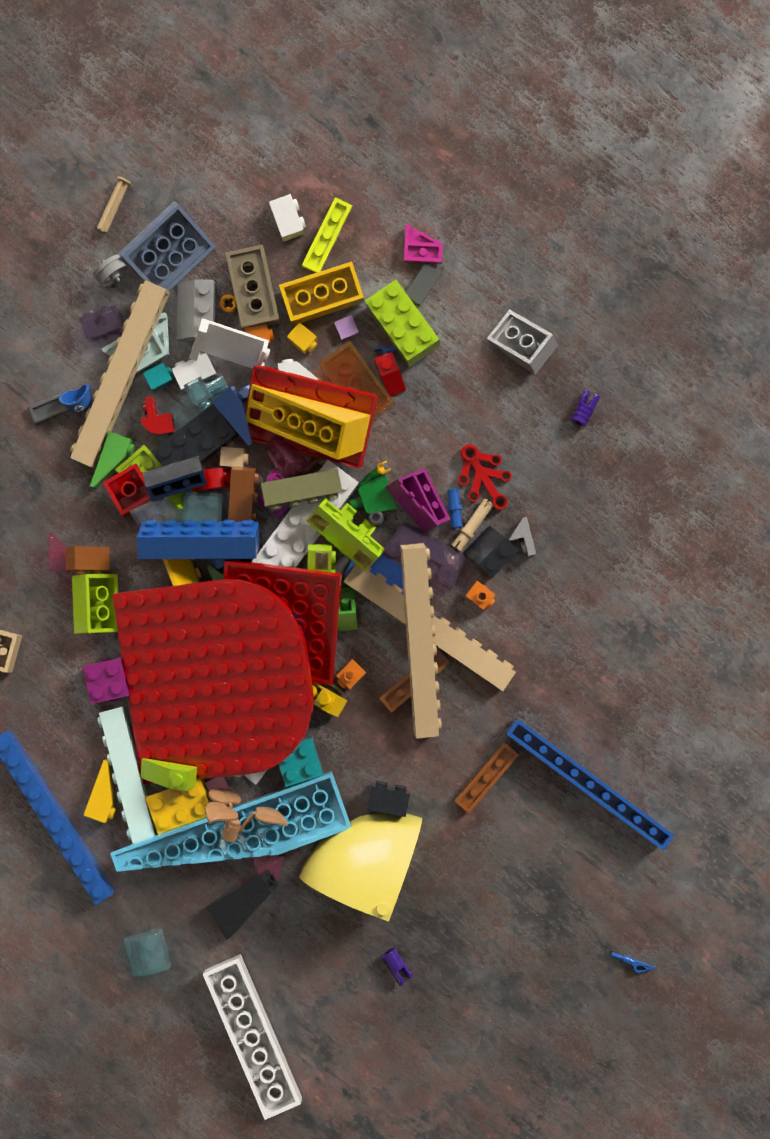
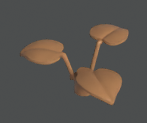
M211 789L208 795L214 802H209L206 806L208 823L226 821L221 835L226 841L235 842L239 831L243 832L253 817L264 823L288 827V822L279 811L269 807L256 808V812H252L241 826L238 820V813L232 809V804H240V796L229 789Z

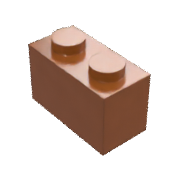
M66 547V571H73V574H85V571H91V574H102V571L110 570L109 547Z

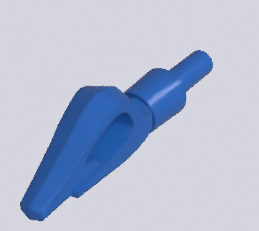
M611 952L610 955L621 960V963L631 965L635 973H642L656 968L625 954L622 956ZM643 966L645 969L637 970L636 967Z

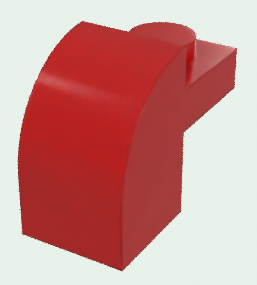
M153 397L145 398L143 411L148 417L140 418L143 426L156 436L174 434L176 430L173 415L171 413L158 415L155 399Z
M232 468L204 470L207 485L194 488L192 492L230 489Z

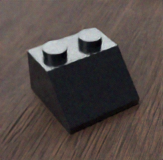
M489 525L464 551V554L484 574L492 579L519 550Z

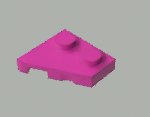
M406 224L404 262L442 264L443 243Z

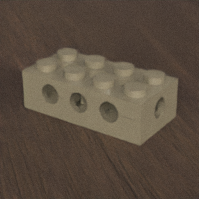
M263 244L226 252L243 331H245L244 328L267 324V326L280 324ZM247 267L254 268L250 273L245 272ZM252 285L258 286L255 291L248 290ZM257 303L262 305L258 310L252 309Z

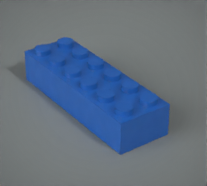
M147 520L142 523L137 535L138 559H256L260 544L259 522H254L253 520H244L242 522H234L233 520H224L223 522H215L214 520H205L203 522H195L194 520H186L184 522H176L175 520H167L165 522Z

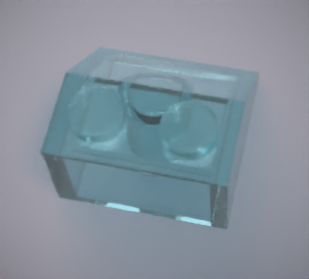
M162 928L124 938L133 976L151 975L170 968L171 962Z

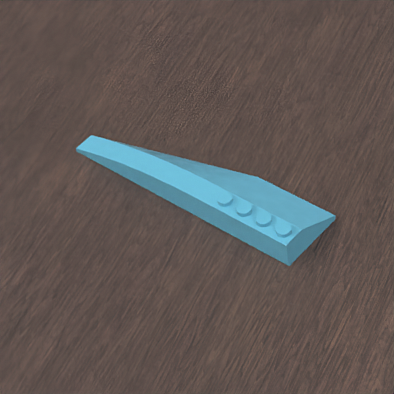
M330 771L324 773L323 776L288 786L232 807L238 813V820L241 826L252 812H256V808L269 807L279 811L288 822V827L264 823L253 817L244 828V831H239L237 840L229 842L221 837L226 821L208 823L207 817L118 849L110 854L117 872L279 855L351 828V824L333 772Z

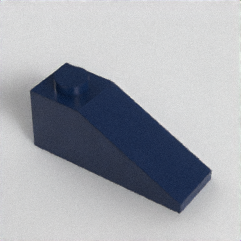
M228 387L211 402L249 448H251L253 443L244 405L241 401L243 397L237 389L232 390Z

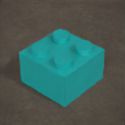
M313 737L304 739L288 758L279 763L286 787L323 776L324 774Z

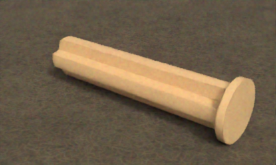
M119 176L117 177L118 182L97 226V229L103 233L108 232L128 185H131L130 181Z

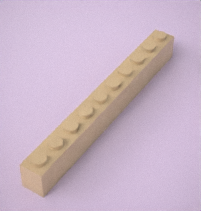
M146 280L144 284L140 285L137 301H134L130 308L131 315L129 320L127 319L124 322L123 334L116 341L115 353L108 360L109 367L100 379L101 386L94 393L93 405L86 412L85 424L78 431L79 438L70 450V458L87 466L97 467L108 433L113 429L169 297L170 291Z
M424 543L400 545L413 731L416 739L439 736L442 723L441 718H438L437 712L441 711L440 700L436 698V693H439V683L435 681V674H438L437 662H434V655H437L436 644H433L432 637L435 636V626L431 625V618L434 617V608L430 606L433 591L432 587H429L428 582L432 576L431 568H427V560H430L429 548L426 549Z
M355 564L344 580V583L406 625L403 590L395 584L391 587L386 583L387 579L381 574L377 573L375 576L370 572V567L365 572ZM435 616L431 618V625L435 626V636L432 637L433 644H436L444 652L501 691H504L516 673L512 670L514 666L506 660L502 663L496 659L498 655L490 649L486 652L480 648L482 644L474 638L471 641L465 637L466 633L458 627L455 630L449 626L450 622L445 618L440 617L438 619Z

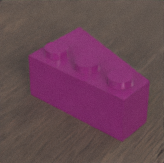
M425 468L401 477L385 486L423 532L429 531L450 520Z

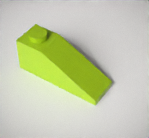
M146 758L142 759L140 778L170 789L188 791L196 786L197 767Z

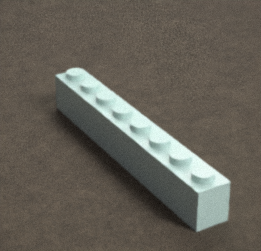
M125 706L99 713L100 717L97 718L100 728H103V743L109 750L107 755L108 763L114 769L112 778L114 784L118 785V801L123 804L122 817L124 822L128 823L127 836L129 841L132 840L134 844L158 835L145 799L148 795L145 784H143L142 778H140L137 753Z

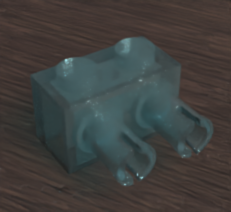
M200 376L183 385L198 411H204L213 404L211 401L215 399V396L228 388L223 376L208 384Z

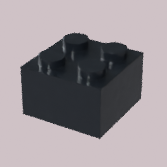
M376 781V784L372 783L367 809L406 817L410 790H407V787L395 784V787H390L387 782Z

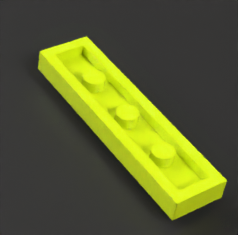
M335 197L304 259L302 267L314 273L321 272L352 209V205Z

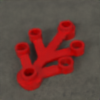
M472 444L463 446L460 451V457L464 463L461 475L458 477V484L466 486L469 483L468 473L472 464L475 469V475L471 491L468 493V500L476 502L479 499L478 492L482 480L493 498V507L497 510H503L508 504V499L505 495L498 493L488 476L499 478L503 482H509L512 478L511 472L482 467L478 461H487L493 466H498L502 461L500 455L481 453ZM472 451L473 456L467 457L466 452ZM498 457L499 463H493L492 458ZM508 473L509 479H503L502 475ZM466 477L467 482L461 483L460 478ZM471 493H475L477 495V498L475 500H472L470 498ZM498 499L503 500L502 506L496 504Z

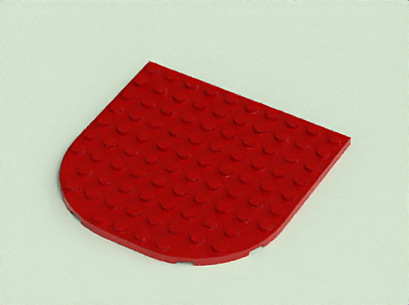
M221 579L112 594L123 668L130 694L128 701L140 776L143 758L197 767L196 779L259 773L284 761L297 749L309 728L314 706L313 685L307 645L302 628L292 615L291 609L276 594L259 584L256 585L241 579ZM142 779L143 784L153 783L148 780Z

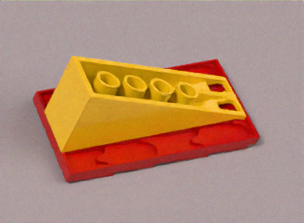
M255 365L253 366L245 413L251 439L254 442L316 458L322 456L324 460L359 469L363 467L378 396L291 372L287 373L267 366Z

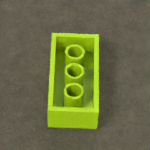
M394 280L365 300L367 310L408 367H411L440 347V339L397 280Z

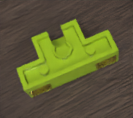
M325 498L306 522L313 529L321 533L328 542L335 545L342 554L349 557L356 566L366 572L385 549L370 536L376 527L367 519L362 524H359V526L355 525L352 520L357 511L346 503L339 510Z
M308 545V570L336 573V551H332V545Z

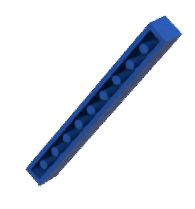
M515 718L506 730L505 734L664 851L675 836L518 718Z
M13 731L4 732L0 735L1 760L95 905L99 904L116 890Z

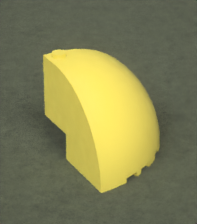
M382 812L354 818L350 821L351 828L323 838L318 842L317 846L305 860L300 870L299 878L313 889L338 902L389 922L414 852L422 818L411 814H406V817Z

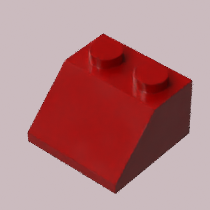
M137 463L103 482L120 514L125 519L155 502L150 500L143 473Z

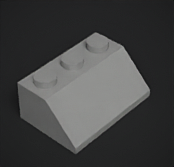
M190 280L178 283L177 341H195L202 318L215 322L216 283L214 280Z

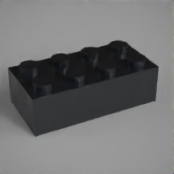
M211 404L154 448L152 452L163 466L195 456H199L201 464H203L218 453L221 447L227 446L238 436L217 408Z

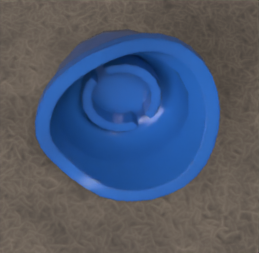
M84 384L78 389L64 392L59 397L60 403L65 405L71 412L77 413L86 410L93 401L89 384Z

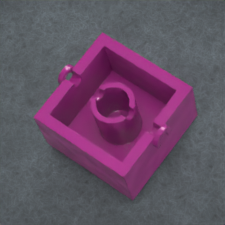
M122 658L109 661L107 659L100 661V663L82 666L90 704L108 700L112 702L117 701V698L130 696Z

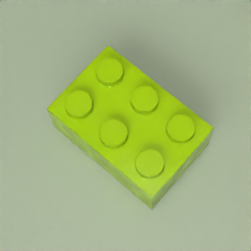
M118 574L73 575L74 634L118 632L112 594L118 593Z

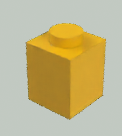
M300 322L287 336L288 340L304 354L308 351L311 353L317 346V336Z

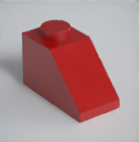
M393 352L375 358L374 363L388 398L406 391Z

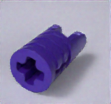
M586 389L576 411L571 417V421L583 427L587 426V422L601 395L595 394L590 404H586L590 396V391Z
M395 947L389 949L380 957L400 987L405 984L398 972L400 969L407 978L411 979L413 977L412 972L399 956Z

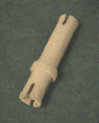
M483 499L465 527L460 529L461 532L451 544L459 552L462 551L469 539L474 537L473 533L493 507V504L490 501L488 503L487 499Z

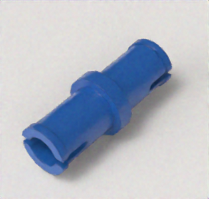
M459 489L447 490L449 507L447 509L450 512L451 528L463 527L461 516L463 507L460 505Z

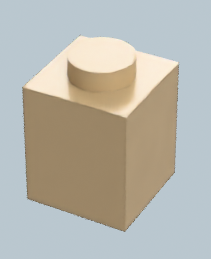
M221 447V468L244 467L248 465L249 454H246L244 448Z

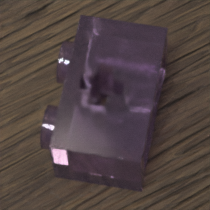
M105 305L97 312L88 311L83 314V317L79 318L85 337L90 343L124 331L123 321L115 305ZM100 319H103V320H104V321H103V324H104V325H102V326H100V324H99V323H100Z

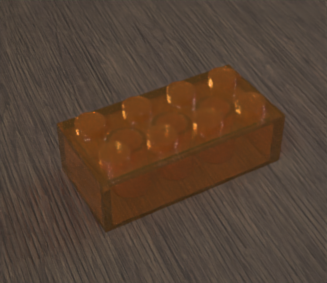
M348 341L319 362V367L332 384L378 396L373 421L394 407V401L351 341Z

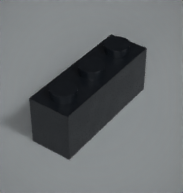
M199 456L143 473L145 486L151 502L207 485Z

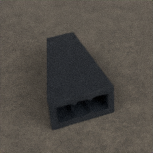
M268 869L217 898L207 906L226 940L230 939L278 887L274 875Z

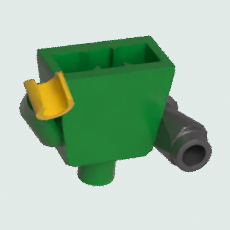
M387 461L379 463L375 469L367 473L358 488L360 497L350 500L351 506L355 510L365 509L366 515L369 516V522L372 525H379L383 522L384 517L382 513L397 510L392 494L385 487L389 485L385 473L391 471V468L385 470L383 467Z

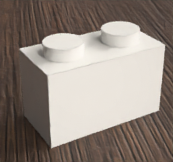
M291 194L269 202L283 242L304 235L303 228H306L303 217L298 216L297 211L300 208L297 200L292 199Z
M202 352L199 353L197 361L191 359L185 362L183 360L176 363L175 367L172 368L183 393L218 377L207 353L203 354Z

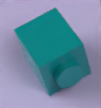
M164 363L143 373L154 393L174 383L172 377L175 375L171 367H166Z

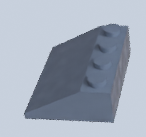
M173 201L118 254L144 281H149L170 291L216 246L183 208Z

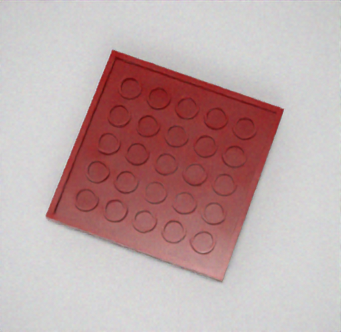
M226 559L224 579H241L256 585L259 584L269 589L286 603L291 609L298 625L301 626L305 637L312 683L333 685L342 574Z

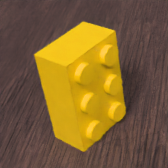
M196 779V786L188 791L168 788L145 797L158 834L206 817V806L212 801L208 795L209 792L204 779Z

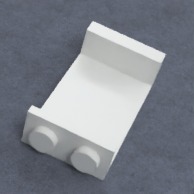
M202 318L189 358L197 361L201 351L253 369L255 365H265L263 359L267 360L270 349L267 348L269 340Z

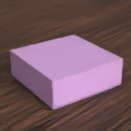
M352 315L334 322L342 341L359 334Z

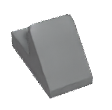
M523 517L508 541L523 539V542H520L521 549L529 557L535 555L536 551L528 519Z

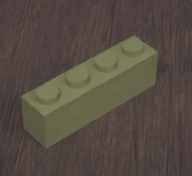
M338 469L261 483L265 509L269 508L270 511L279 510L284 505H289V507L300 506V502L308 501V504L317 503L320 501L319 499L326 497L327 500L339 498L338 495L342 494Z

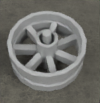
M116 254L106 260H102V263L93 272V276L99 281L102 288H106L115 282L119 283L120 279L128 271L129 266L119 254Z

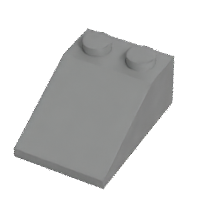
M510 309L486 338L487 341L513 361L535 375L558 347V343L552 333Z

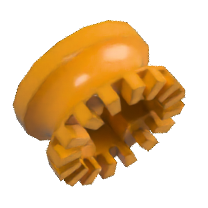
M228 294L220 299V306L224 312L232 313L236 310L237 304L233 295ZM225 300H228V301L233 300V301H232L233 307L230 308V307L228 306V307L226 308V307H225V305H226V304H225Z

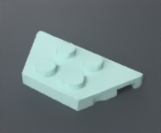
M165 312L161 314L136 374L169 355L168 319ZM116 341L102 348V351L109 356L114 355Z

